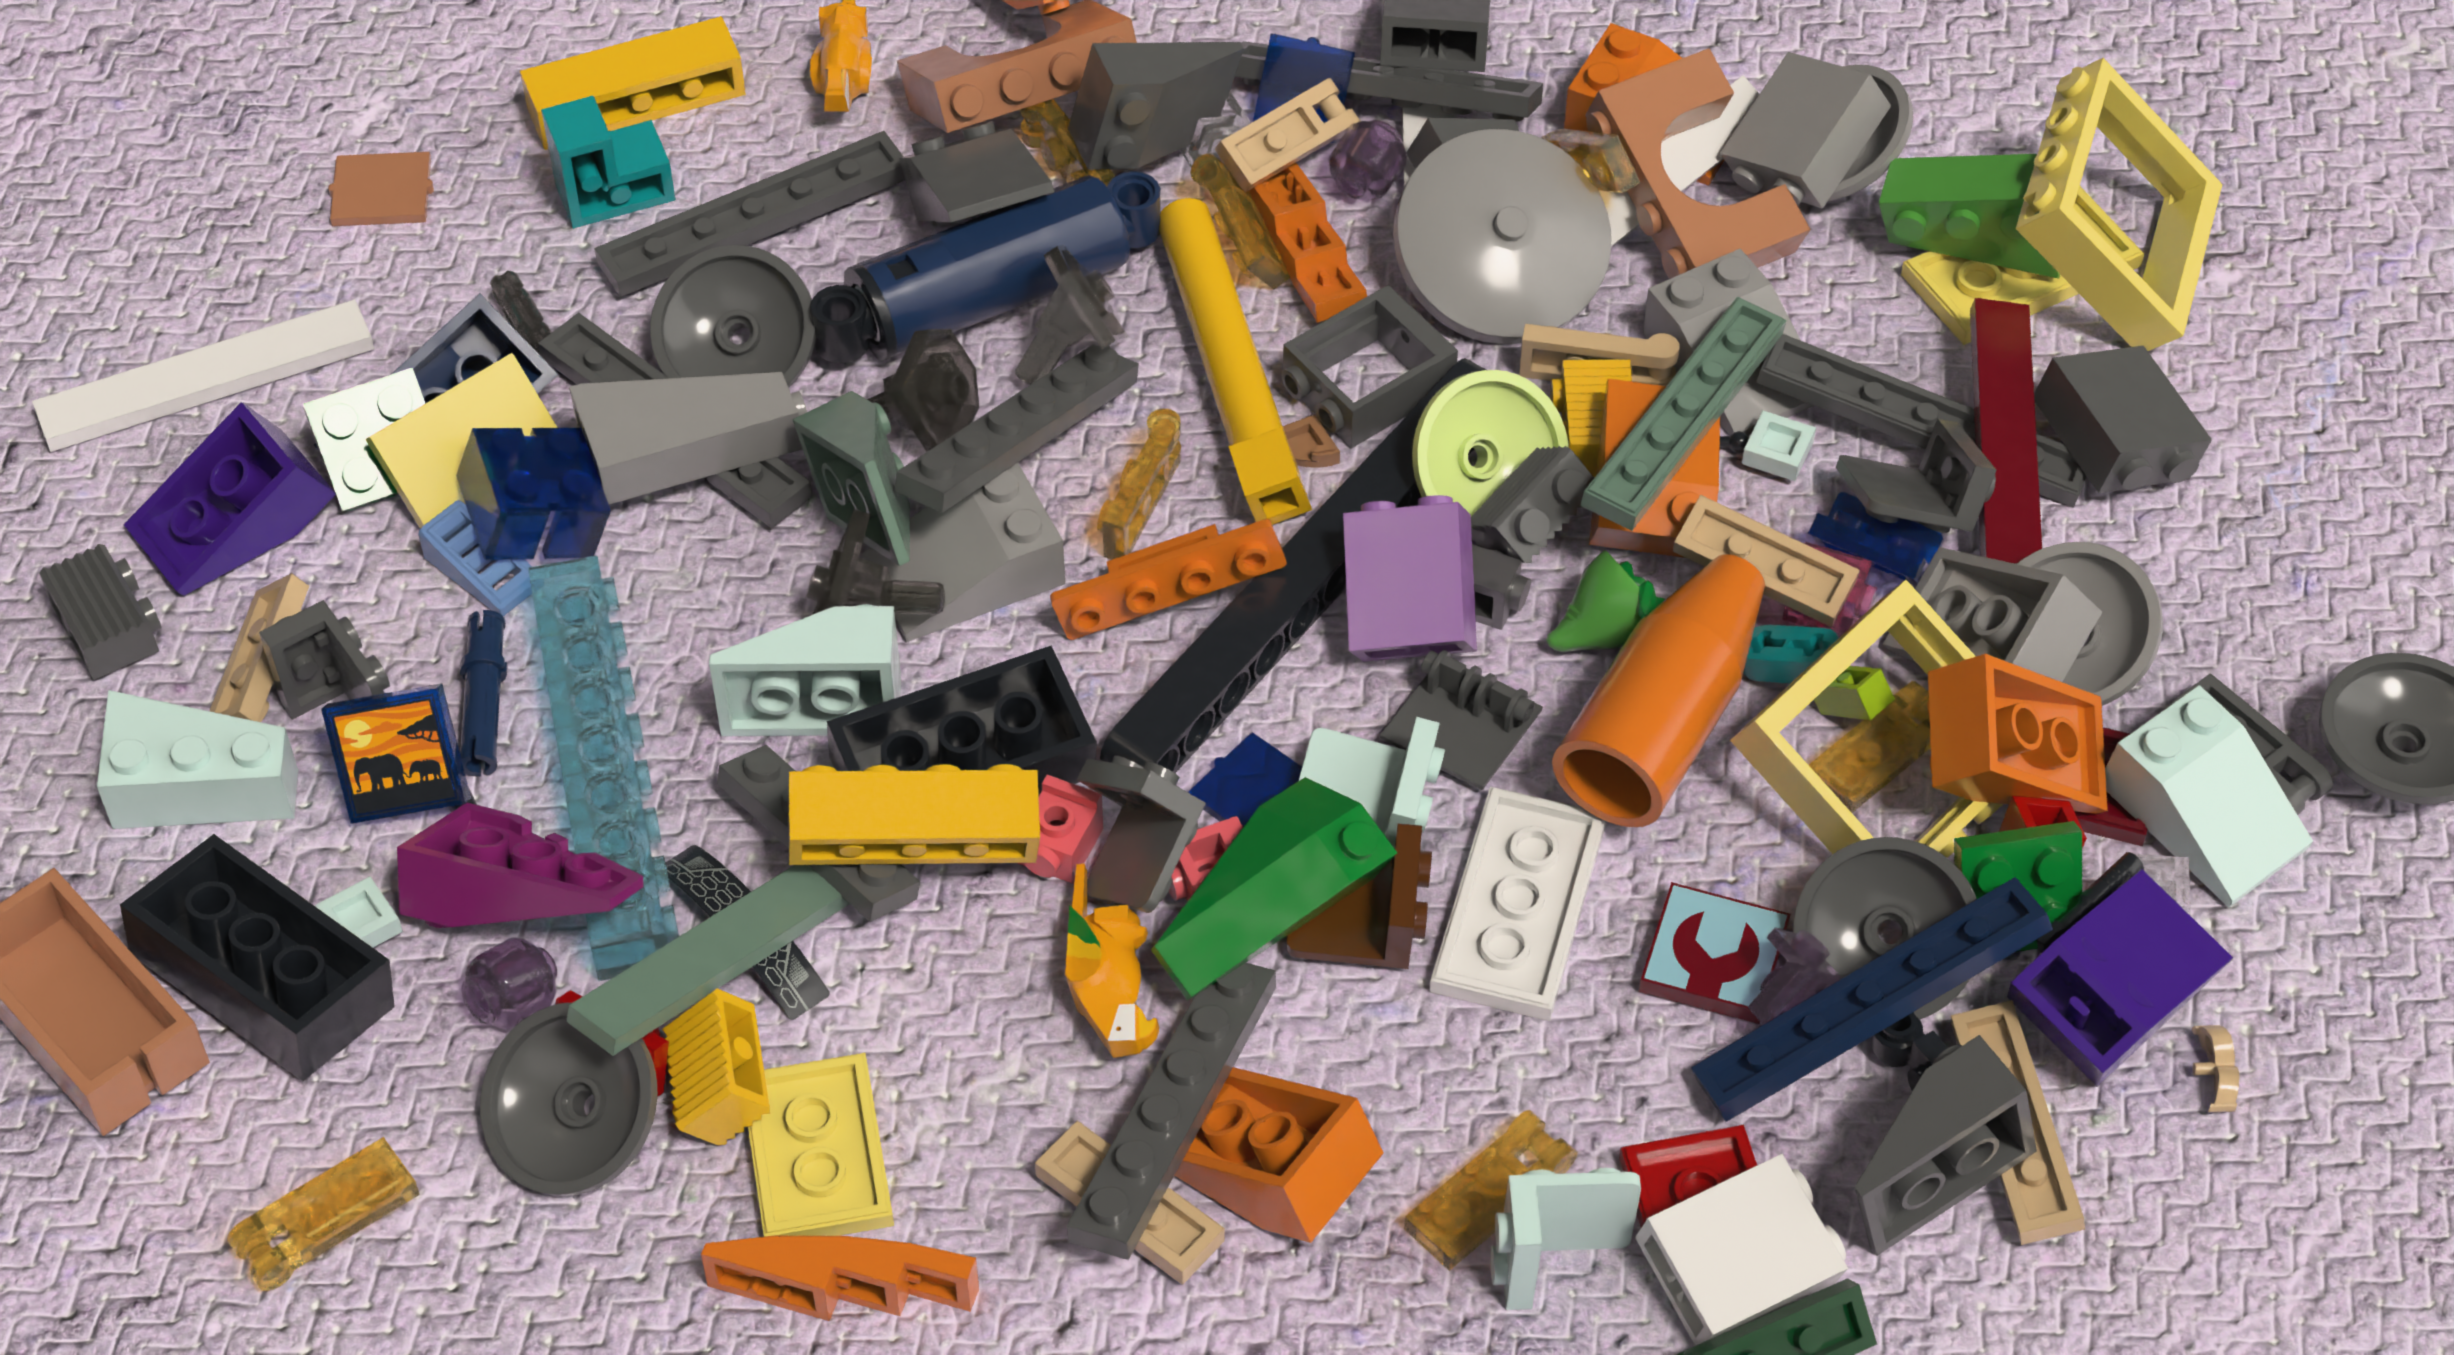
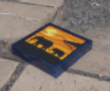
M442 683L328 703L321 709L350 824L466 804L471 799Z

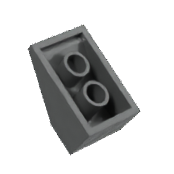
M1241 42L1092 43L1068 126V130L1087 169H1138L1217 133L1244 49Z
M993 121L962 129L964 139L946 145L943 136L913 143L911 145L914 154L899 158L916 220L951 223L1054 192L1052 181L1012 128L995 130Z
M1980 1035L1963 1046L1954 1045L1947 1048L1935 1059L1932 1066L1925 1069L1854 1187L1869 1246L1877 1256L2037 1152L2026 1089Z

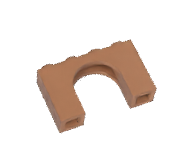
M1084 0L1066 8L1042 14L1047 39L1024 48L993 55L968 56L944 45L897 60L909 109L944 132L950 133L1078 91L1092 43H1137L1132 20L1097 2Z
M1710 48L1599 90L1585 115L1591 138L1596 144L1602 145L1611 162L1614 180L1630 196L1636 207L1638 223L1642 231L1653 238L1662 255L1663 269L1669 279L1740 248L1755 266L1759 268L1795 253L1811 230L1786 184L1735 204L1715 206L1704 204L1688 197L1668 177L1662 163L1661 143L1676 134L1720 118L1734 95L1733 89Z

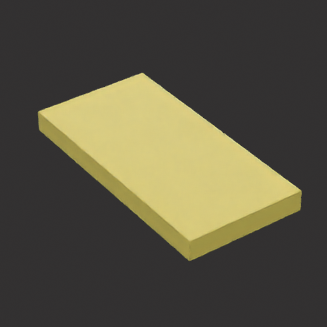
M2079 186L2073 208L2133 270L2141 267L2144 253L2085 190ZM1931 251L1904 261L1901 270V276L1963 345L1971 342L1970 308L1975 298L2029 305L2031 316L2079 294L2061 275L2058 279Z

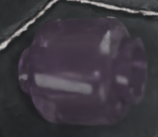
M1380 120L1359 121L1353 123L1342 136L1329 156L1328 167L1337 188L1344 195L1353 199L1375 200L1382 198L1390 190L1406 166L1407 153L1400 133L1390 124Z
M509 938L468 962L464 974L465 981H463L461 986L464 1003L472 1016L482 1024H490L499 1029H512L528 1016L552 1005L556 995L555 979L558 974L557 966L552 956L544 948L536 947L523 938Z

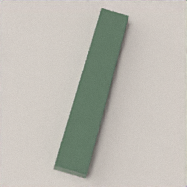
M1736 297L1585 489L1580 506L1633 531L1783 335L1787 320L1740 297Z
M793 865L570 1004L566 1022L614 1056L697 1003L716 988L725 985L850 903L809 865Z

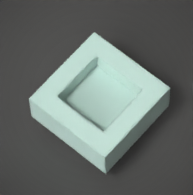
M1763 410L1744 448L1742 464L1796 481L1814 442L1816 427Z
M371 876L315 905L372 948L403 932L398 916Z

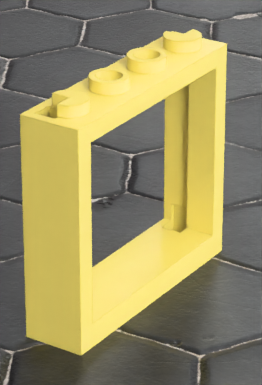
M2101 58L2083 68H2073L2072 72L2060 78L2059 84L2056 85L2057 91L2049 117L2045 122L2046 128L2038 154L2034 159V168L2027 191L2023 197L2024 202L2015 229L2131 347L2144 346L2147 351H2150L2184 336L2223 184L2104 58ZM2096 127L2164 197L2143 278L2073 208Z
M1907 580L1903 581L1875 603L1730 739L1734 746L1832 854L1850 844L1874 837L1779 732L1886 631L1895 638L1927 675L1928 671L1976 657ZM1959 797L1915 841L1935 849L1947 858L1954 853V838L1967 837L1962 829L1972 819L1979 825L1995 813L2003 804L1971 801Z

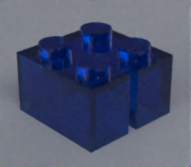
M472 428L456 477L484 560L534 559L551 511L556 512L542 548L544 558H594L611 509L582 429L532 428L530 436H524L522 428Z

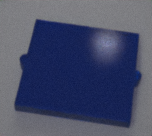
M1271 33L1253 122L1328 78H1331L1340 92L1337 97L1344 106L1355 51L1320 44L1317 37H1310L1306 41ZM1320 108L1315 110L1323 123L1328 121Z
M1251 732L1225 758L1217 757L1214 760V768L1191 788L1188 793L1205 802L1203 810L1218 821L1238 816L1244 827L1260 805L1299 781L1302 766Z

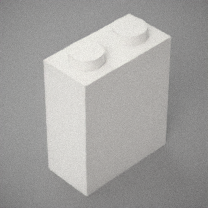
M1783 1154L1647 1218L1635 1237L1695 1346L1835 1284L1848 1269L1845 1263L1846 1252L1840 1237L1832 1227L1823 1225L1812 1206L1813 1195L1806 1178L1799 1170L1790 1168Z

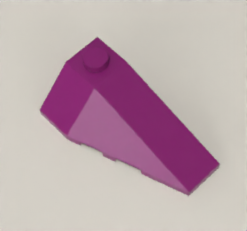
M465 803L397 847L399 914L424 920L427 925L435 928L611 911L643 888L642 875L595 852L575 854L568 850V839L557 833L547 835L544 839L532 833V821L520 815L471 803Z

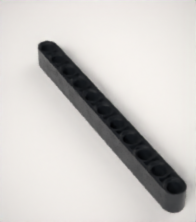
M1464 358L1447 372L1282 548L1287 562L1286 566L1255 577L1115 725L1103 744L1100 761L1111 763L1114 756H1120L1144 767L1146 761L1153 762L1174 773L1187 762L1346 589L1343 513L1361 511L1362 504L1374 501L1393 502L1396 504V508L1418 506V499L1422 498L1414 476L1412 450L1419 419L1429 401L1443 386L1457 377L1475 371L1486 370L1485 368ZM1471 448L1469 450L1468 456L1474 450V448Z

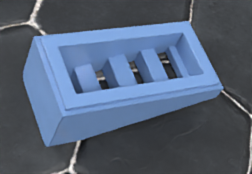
M460 500L455 501L419 530L418 535L424 558L492 611H496L502 616H505L544 585L543 576L474 510ZM473 546H476V547H477L475 550H473V551H472L470 554H468L466 557H464V558L461 557L464 553H466L468 550H470ZM492 560L496 561L480 575L477 573ZM508 573L514 575L512 579L498 590L492 587Z

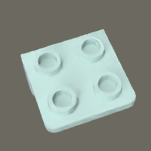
M1416 717L1406 750L1327 728H1317L1311 734L1299 781L1306 777L1361 803L1395 849L1398 823L1422 826V832L1425 830L1433 797L1422 794L1425 781L1436 784L1445 749L1434 746L1440 723Z
M1598 1168L1588 1173L1555 1174L1549 1170L1539 1169L1528 1171L1523 1175H1509L1504 1212L1496 1213L1495 1215L1496 1246H1491L1492 1284L1504 1285L1506 1310L1532 1309L1541 1251L1625 1248L1630 1245L1641 1192L1640 1176L1637 1173L1621 1172L1614 1168Z

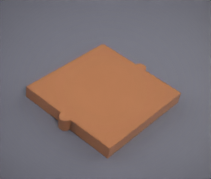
M430 152L337 156L334 183L328 186L329 194L332 198L330 215L332 226L426 222L428 194L434 192L433 182L430 180Z

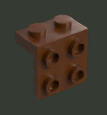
M1398 823L1395 841L1397 854L1373 880L1287 935V952L1292 957L1409 969L1412 939H1425L1428 902L1416 901L1417 887L1429 888L1432 851L1420 850L1422 826Z

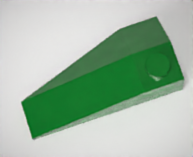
M1304 777L1256 809L1151 951L1188 1001L1373 880L1394 858L1397 851L1361 803Z

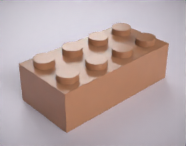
M52 868L0 903V1019L102 1136H105L151 1104L148 1092L156 1088L161 1095H164L210 1063L192 1018L55 868Z

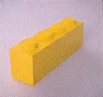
M722 16L520 70L527 110L544 150L548 149L541 109L594 96L608 131H613L746 95L741 56Z
M1011 764L995 765L987 770H960L953 765H935L927 768L925 771H899L893 766L875 765L866 768L864 771H837L830 766L816 765L807 767L802 771H789V865L1036 863L1040 842L1037 770H1022L1020 767Z

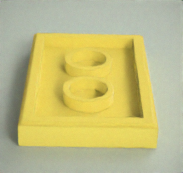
M513 353L496 361L365 439L420 529L455 501L460 500L473 510L571 451Z
M866 1053L764 1069L770 1114L761 1115L762 1120L753 1121V1126H748L764 1237L840 1236L894 1226Z

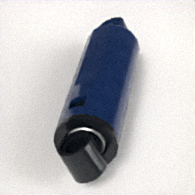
M1131 171L1119 174L1106 186L1099 178L1090 175L1055 187L1053 193L1003 207L848 267L844 271V285L826 287L817 292L812 299L810 308L816 332L815 348L817 353L823 359L830 362L847 363L862 357L869 348L877 359L884 361L1122 267L1128 261L1130 248L1148 246L1155 242L1160 235L1161 188L1158 181L1148 174Z

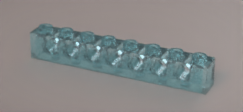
M598 555L529 567L528 571L575 854L595 852L643 876V888L611 911L585 914L598 981L612 979L678 938L679 933L673 905L661 907L659 893L669 892L671 889L664 855L652 857L650 847L651 844L661 843L662 840L656 808H643L642 796L653 795L647 759L635 761L633 749L645 746L638 712L626 713L625 703L636 701L630 666L618 668L617 657L627 656L628 653L622 621L610 623L609 612L620 611L614 577L602 578Z

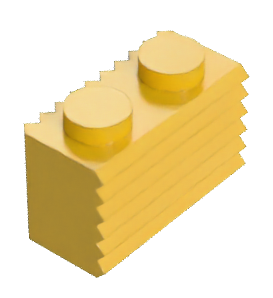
M1630 359L1562 360L1561 379H1551L1550 400L1558 412H1562V421L1565 426L1569 448L1593 477H1596L1606 382L1608 378L1632 382Z
M716 988L662 1029L667 1035L664 1039L669 1041L667 1066L669 1068L668 1072L673 1077L669 1082L674 1089L670 1092L675 1097V1100L672 1102V1111L676 1121L675 1125L680 1131L718 1146L726 1145L727 1139L736 1138L735 1133L744 1132V1127L753 1126V1121L762 1120L761 1115L770 1114L757 1019L753 1003Z

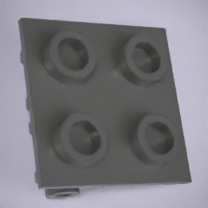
M1431 650L1426 655L1421 666V671L1427 675L1380 734V739L1406 750L1416 717L1438 722L1440 724L1434 746L1445 749L1440 769L1483 790L1541 713L1543 706L1528 699V692L1522 688L1516 690L1498 681L1497 676L1492 673L1483 677L1480 667L1474 665L1467 669L1465 664L1451 658V653L1446 650L1441 651L1439 654Z

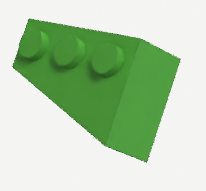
M2037 154L1895 158L1890 162L1879 200V207L1889 243L2060 278V274L2015 229Z

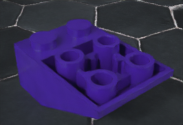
M2141 869L2057 938L2011 981L2007 998L2012 1000L2013 1004L2098 1087L2230 963L2233 957Z

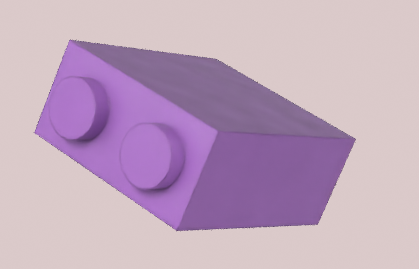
M1443 495L1422 497L1418 499V506L1396 508L1395 503L1388 501L1367 502L1361 505V511L1343 513L1349 652L1363 662L1423 657L1431 650L1438 654L1443 650L1451 654L1477 652L1471 514L1459 502H1453L1452 497Z

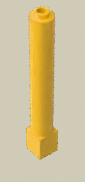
M1184 198L1175 200L1162 209L1159 232L1230 445L1228 447L1245 498L1256 522L1269 519L1273 525L1311 511L1312 507L1279 417L1207 205L1198 199Z

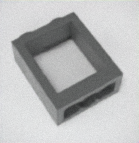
M1387 285L1283 344V371L1281 372V379L1287 392L1294 399H1301L1317 415L1319 422L1329 433H1336L1350 448H1353L1406 417L1457 363L1458 350L1396 291ZM1379 340L1409 371L1360 400L1353 402L1323 371Z

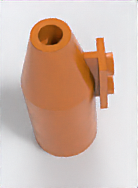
M1724 554L1717 556L1637 623L1557 747L1552 758V767L1558 783L1567 795L1583 809L1604 821L1625 827L1647 826L1660 817L1740 686L1765 589L1764 578L1753 564L1735 555Z

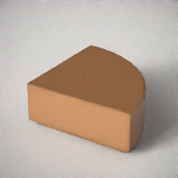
M1315 414L1283 426L1298 466L1319 468L1340 463L1339 449Z

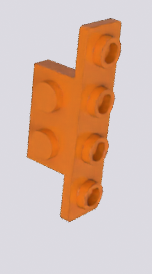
M1263 519L1223 534H1219L1216 525L1213 524L1106 561L1109 573L1051 593L1050 599L1066 637L1069 640H1074L1283 568L1287 562L1271 520Z

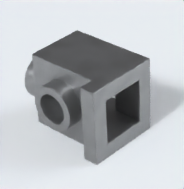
M1472 544L1476 622L1502 630L1512 609L1519 612L1522 610L1529 594L1531 579L1521 576V560L1509 557L1497 550H1488Z

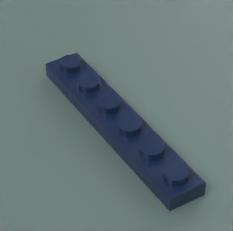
M2014 877L1691 1067V1070L1699 1086L1724 1121L1727 1122L2052 931L2053 928L2049 917L2020 881Z

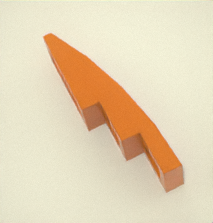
M1297 163L1247 191L1280 262L1317 323L1331 318L1367 297L1366 288L1347 263L1346 245L1327 221L1324 199Z
M765 1236L706 1243L701 1252L708 1287L830 1321L839 1299L901 1316L909 1294L971 1312L979 1292L976 1257L913 1243L851 1236Z

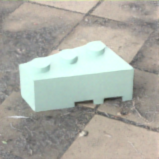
M108 690L97 789L113 829L295 818L298 767L285 727Z

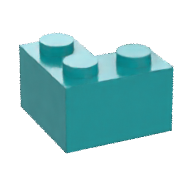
M594 96L541 109L555 186L573 229L676 200L670 162L652 120L608 131Z

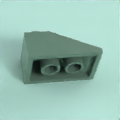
M850 391L792 419L827 519L898 566L909 562L910 503L908 497L895 492L896 473L904 465L900 458L891 451L886 436L891 433V426L883 408L878 403H872L857 393Z

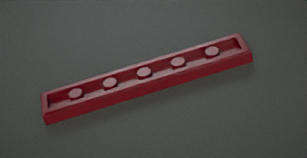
M1975 298L1970 308L1975 444L1996 468L1994 492L1989 501L1983 504L1979 514L1980 556L2017 564L2025 557L2042 549L2030 308L2027 304Z

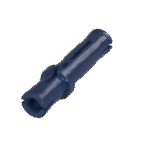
M483 610V627L479 626L480 614L478 611L469 615L467 619V654L460 661L459 671L465 680L458 767L463 773L476 777H481L482 760L485 761L484 772L486 775H491L497 769L501 682L506 679L508 664L502 656L506 621L500 613L491 610Z

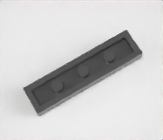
M767 745L719 765L717 784L789 848V771L796 770ZM901 864L809 865L869 922L917 900L920 881Z

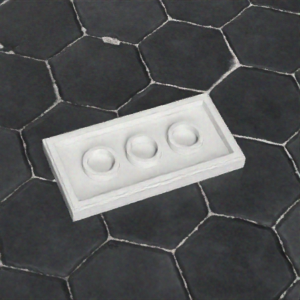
M1490 787L1430 980V993L1551 1021L1607 821L1594 816L1581 807Z

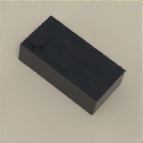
M1052 645L827 721L829 758L837 771H864L866 768L875 765H889L896 767L899 771H925L927 768L935 765H953L960 770H987L995 765L1011 764L1020 767L1022 770H1037L1039 797L1042 791V782L1046 775L1077 784L1079 783L1077 778L1086 759L1096 760L1097 741Z
M215 834L120 904L127 946L138 960L301 1081L307 1079L395 1007L390 960Z

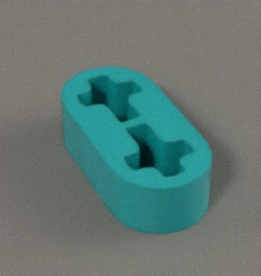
M1761 625L1755 627L1744 674L1750 680L1791 683L1839 637L1832 629L1786 625Z

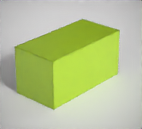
M1849 666L1814 699L1821 715L1872 720L1895 700L1880 668Z

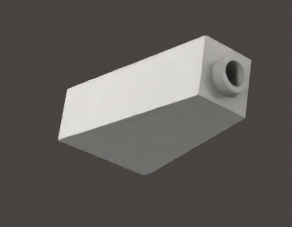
M782 372L583 383L569 387L577 426L606 505L803 449L792 419L807 413V409L800 391L790 393Z

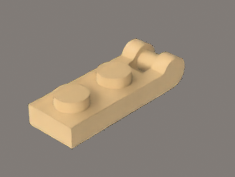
M1331 78L1320 82L1219 142L1214 150L1244 193L1333 140L1344 137L1361 123L1352 108L1346 110L1337 97L1340 91ZM1320 108L1327 118V122L1323 123L1315 111L1316 109Z
M1525 324L1519 375L1524 378L1551 381V379H1561L1562 360L1630 359L1632 382L1667 386L1676 375L1674 365L1677 363L1680 347L1677 339L1666 333H1658L1652 335L1649 339H1641L1554 326Z

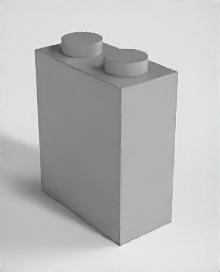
M1788 52L1720 154L1733 171L1732 179L1743 189L1752 193H1758L1760 190L1768 191L1786 184L1797 205L1803 202L1823 209L1891 105L1871 74Z

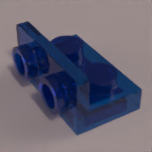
M1840 492L1837 495L1828 517L1817 512L1808 532L1817 544L1900 580H1907L1914 586H1917L1938 548L1942 547L1944 542V536L1940 532L1928 529L1914 521L1899 518L1896 523H1888L1871 517L1866 513L1861 501L1846 492Z

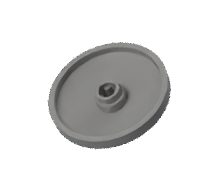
M1487 129L1466 133L1445 142L1432 151L1418 165L1405 185L1396 207L1393 226L1396 259L1401 274L1414 297L1434 318L1445 326L1472 339L1489 343H1522L1525 324L1554 326L1558 328L1568 325L1585 309L1597 293L1604 280L1611 255L1612 240L1608 212L1598 188L1587 172L1569 154L1547 140L1532 134L1508 129Z

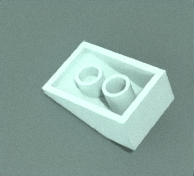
M869 604L834 606L711 654L709 667L721 736H828L827 721L900 697L901 670L894 606H873Z
M2200 685L2118 742L2105 768L2106 791L2136 820L2139 818L2146 824L2145 827L2229 908L2306 851L2313 842L2244 726Z

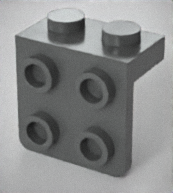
M1938 418L1918 469L1847 455H1840L1836 464V469L1847 482V487L1855 493L1864 505L1866 513L1871 517L1888 523H1896L1899 518L1918 521L1922 526L1941 533H1947L1951 528L1973 532L1983 504L1991 498L1996 482V468L1959 423Z
M324 600L292 616L282 618L274 625L259 632L281 705L292 720L344 693L355 708L392 702L383 691L390 687V682L381 663L374 655L368 658L364 657L359 650L362 648L361 640L351 621L346 616L337 619ZM393 703L383 704V705H377V706H372V707H366V708H361V709H356V710H357V711H362V710H367V709H373V708H378V707H384V706L393 705Z
M1114 756L1111 763L1086 759L1077 781L1122 806L1087 879L1088 897L1116 906L1128 905L1132 910L1145 913L1152 912L1159 902L1165 898L1170 890L1172 874L1185 847L1190 844L1196 835L1198 819L1206 804L1176 786L1180 778L1176 773L1149 761H1146L1144 767L1120 756Z

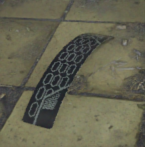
M697 845L690 846L656 868L657 872L684 891L709 917L751 892L721 862ZM794 941L753 966V969L768 987L790 1020L796 1019L826 999L830 994L819 975Z

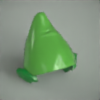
M1604 550L1584 569L1572 602L1569 603L1564 618L1553 631L1547 634L1546 642L1549 647L1560 652L1615 649L1621 647L1637 623L1660 605L1665 598L1656 597L1654 585L1649 580L1634 576L1632 564L1628 561L1618 564Z

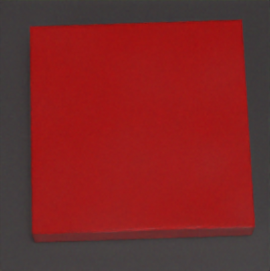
M1744 1125L1620 1148L1619 1154L1623 1172H1634L1640 1176L1641 1192L1636 1213L1640 1228H1642L1647 1218L1757 1166Z

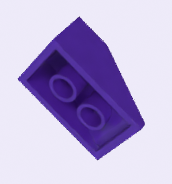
M240 402L123 525L173 588L185 596L298 535L336 493L279 427L243 402Z

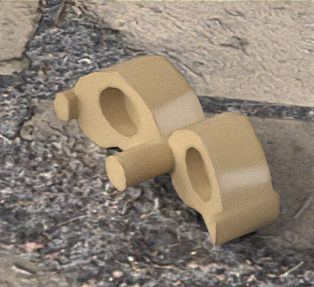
M2220 1025L2193 1026L2192 1032L2194 1035L2199 1036L2200 1044L2207 1053L2209 1062L2193 1063V1074L2214 1075L2215 1097L2214 1103L2210 1104L2208 1112H2235L2240 1076L2238 1067L2235 1066L2232 1036L2226 1028Z

